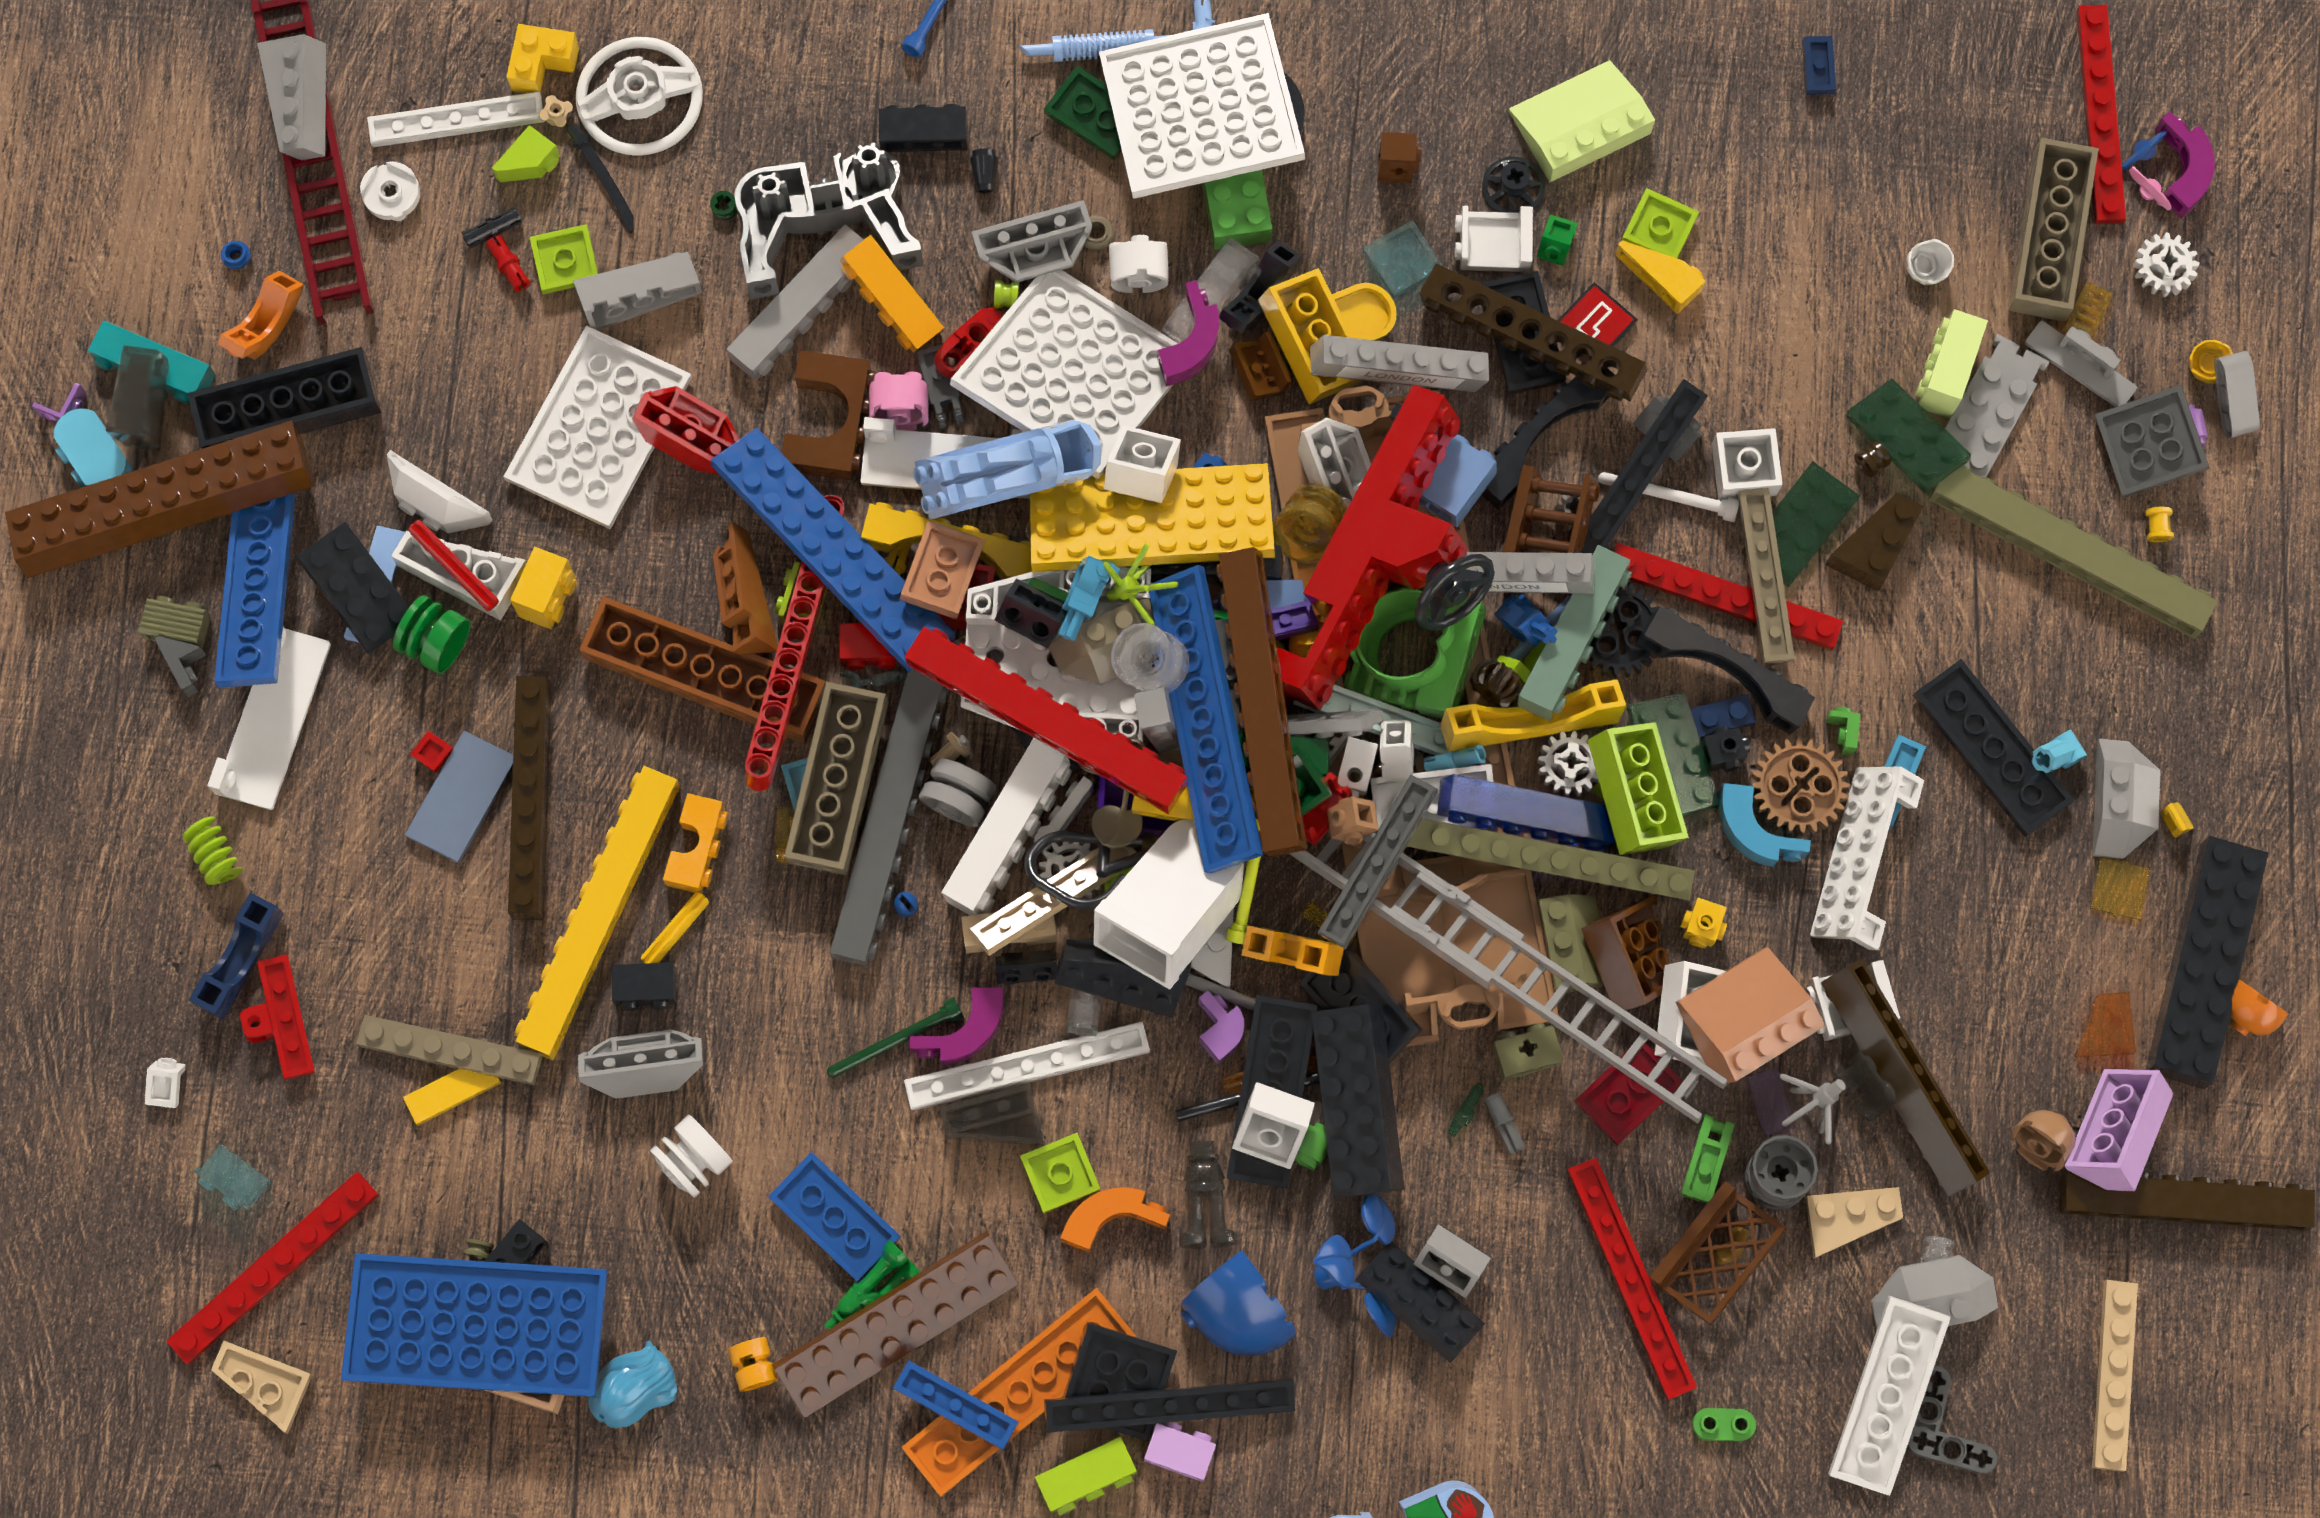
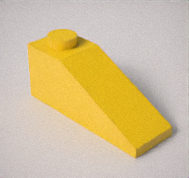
M1623 240L1618 244L1615 256L1676 314L1702 292L1706 281L1696 267H1690L1683 260Z

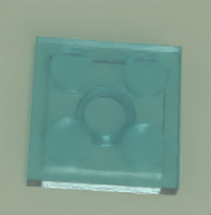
M1413 220L1363 247L1364 255L1393 299L1426 281L1436 263L1443 266Z

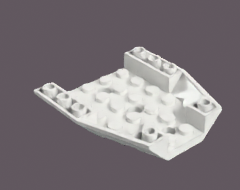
M1119 567V577L1121 579L1124 578L1130 568ZM1148 569L1137 580L1139 585L1151 584V569ZM1077 570L1029 572L968 589L965 645L975 651V656L985 660L989 651L993 649L1000 650L1004 654V658L998 664L1003 672L1009 675L1012 672L1020 675L1027 681L1026 685L1035 690L1038 687L1045 689L1053 695L1054 701L1061 705L1064 702L1073 705L1080 711L1079 715L1088 720L1090 717L1101 721L1106 726L1105 730L1115 735L1119 732L1130 739H1136L1143 743V731L1140 728L1134 694L1145 691L1146 666L1103 685H1097L1070 675L1061 674L1058 667H1053L1047 662V658L1051 654L1049 648L1047 649L1036 644L1021 634L994 621L1005 595L1016 578L1024 583L1028 579L1036 578L1069 593ZM1111 576L1105 584L1093 616L1087 620L1131 602L1129 599L1122 600L1119 598L1114 602L1108 599L1107 591L1113 589L1116 583ZM1149 591L1139 592L1135 595L1136 599H1149ZM1057 633V635L1055 636V638L1053 639V641L1056 640L1058 637H1060V635H1058V633ZM961 696L962 708L1014 727Z

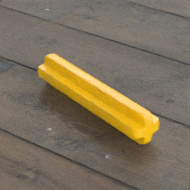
M695 892L640 958L643 963H659L709 904L708 899L700 892Z

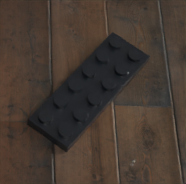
M1962 659L1912 695L2024 837L2073 803V797L2052 771L2045 773L2035 769L2032 764L2034 749Z
M1256 995L1226 1179L1288 1189L1291 1169L1232 1149L1256 1082L1299 1098L1303 1097L1313 1035L1311 1012L1317 1011V1005Z

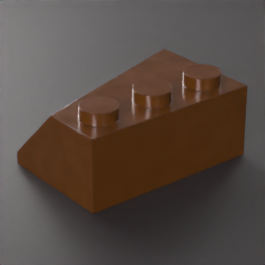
M1655 894L1612 911L1581 928L1585 944L1590 949L1594 959L1596 971L1601 976L1607 991V998L1625 1011L1645 1005L1662 994L1665 965L1670 964L1668 953L1660 944L1659 933L1663 932L1661 920L1656 921L1653 906L1657 905Z

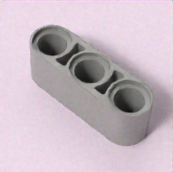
M2241 351L2216 358L2214 368L2223 432L2227 438H2234L2258 431L2260 420L2254 367L2249 353Z

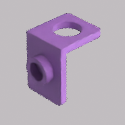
M75 383L60 413L35 402L32 407L39 416L57 423L67 412L83 409V400L87 392L81 384Z

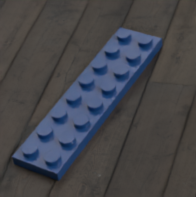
M296 492L232 513L214 679L218 688L278 683Z

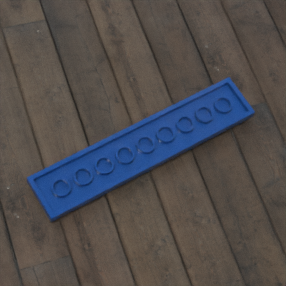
M757 427L711 459V466L908 672L913 670V668L907 666L904 656L923 627L931 631L933 628H937L949 636V641L954 639V631L935 612L899 600L905 581L865 539L861 538V535Z
M1196 565L1152 583L1176 581L1178 586L1175 588L1149 591L1184 771L1188 781L1187 786L1204 871L1206 873H1215L1263 856L1205 569L1202 566Z

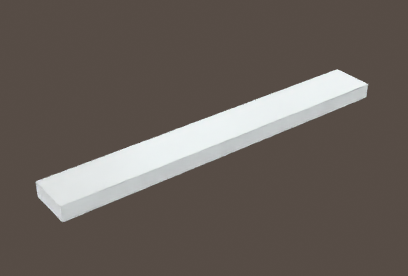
M1142 1021L906 1079L904 1083L911 1111L1147 1054L1150 1053Z

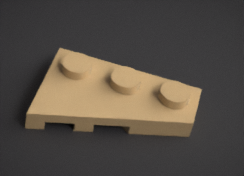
M1899 1187L1805 1197L1813 1259L1903 1218Z
M223 1341L211 1369L286 1434L289 1433L313 1376L310 1373Z

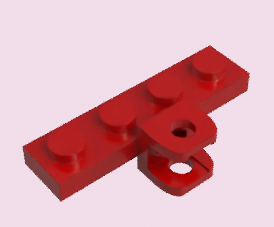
M288 954L257 961L266 1003L246 1008L240 1013L246 1040L250 1043H260L275 1039L285 1081L315 1074ZM254 1022L260 1023L257 1027H251Z

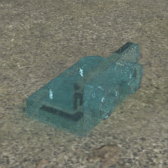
M221 1144L202 1168L197 1166L193 1171L200 1176L197 1181L200 1185L211 1193L215 1188L224 1194L221 1200L236 1211L239 1207L249 1211L271 1183L269 1179Z

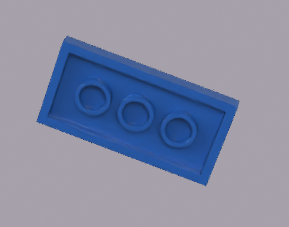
M812 1152L768 1196L773 1203L858 1283L879 1261L882 1256L883 1246L889 1240L896 1244L901 1238L889 1224Z

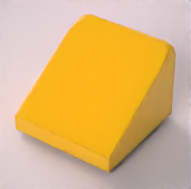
M2178 802L2167 805L2160 812L2164 822L2175 838L2194 828L2181 804Z

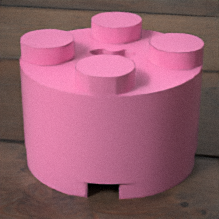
M887 372L875 374L874 381L869 386V418L894 419L896 430L914 431L917 430V424L922 422L924 427L928 423V385L922 380V375L918 372H907L904 375H891Z

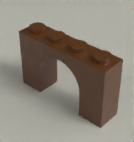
M799 351L795 374L797 388L835 394L846 403L849 409L845 424L833 435L823 438L793 434L784 435L781 453L800 473L852 481L854 471L859 472L861 454H857L859 443L864 444L865 440L862 422L863 416L869 415V398H867V393L875 376V371L871 370L870 360Z

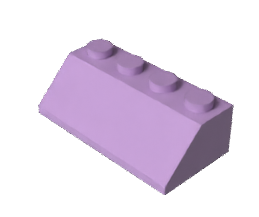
M2104 1069L2077 1134L2075 1147L2065 1163L2068 1171L2106 1190H2136L2174 1094L2160 1070Z

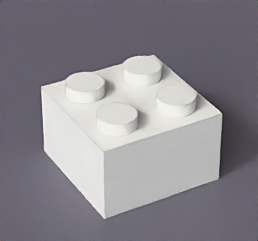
M1123 425L1107 460L1104 489L1162 503L1178 467L1181 439Z
M1776 429L1716 433L1711 445L1718 500L1722 498L1728 499V497L1738 499L1737 494L1739 491L1769 488L1770 496H1777L1783 484Z

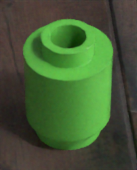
M1316 1122L1314 1126H1308L1294 1159L1295 1162L1312 1171H1315L1318 1165H1322L1328 1153L1324 1125Z

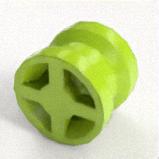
M996 280L994 308L1001 309L1003 306L1011 308L1019 298L1020 283L1015 281L1004 283L1002 280Z

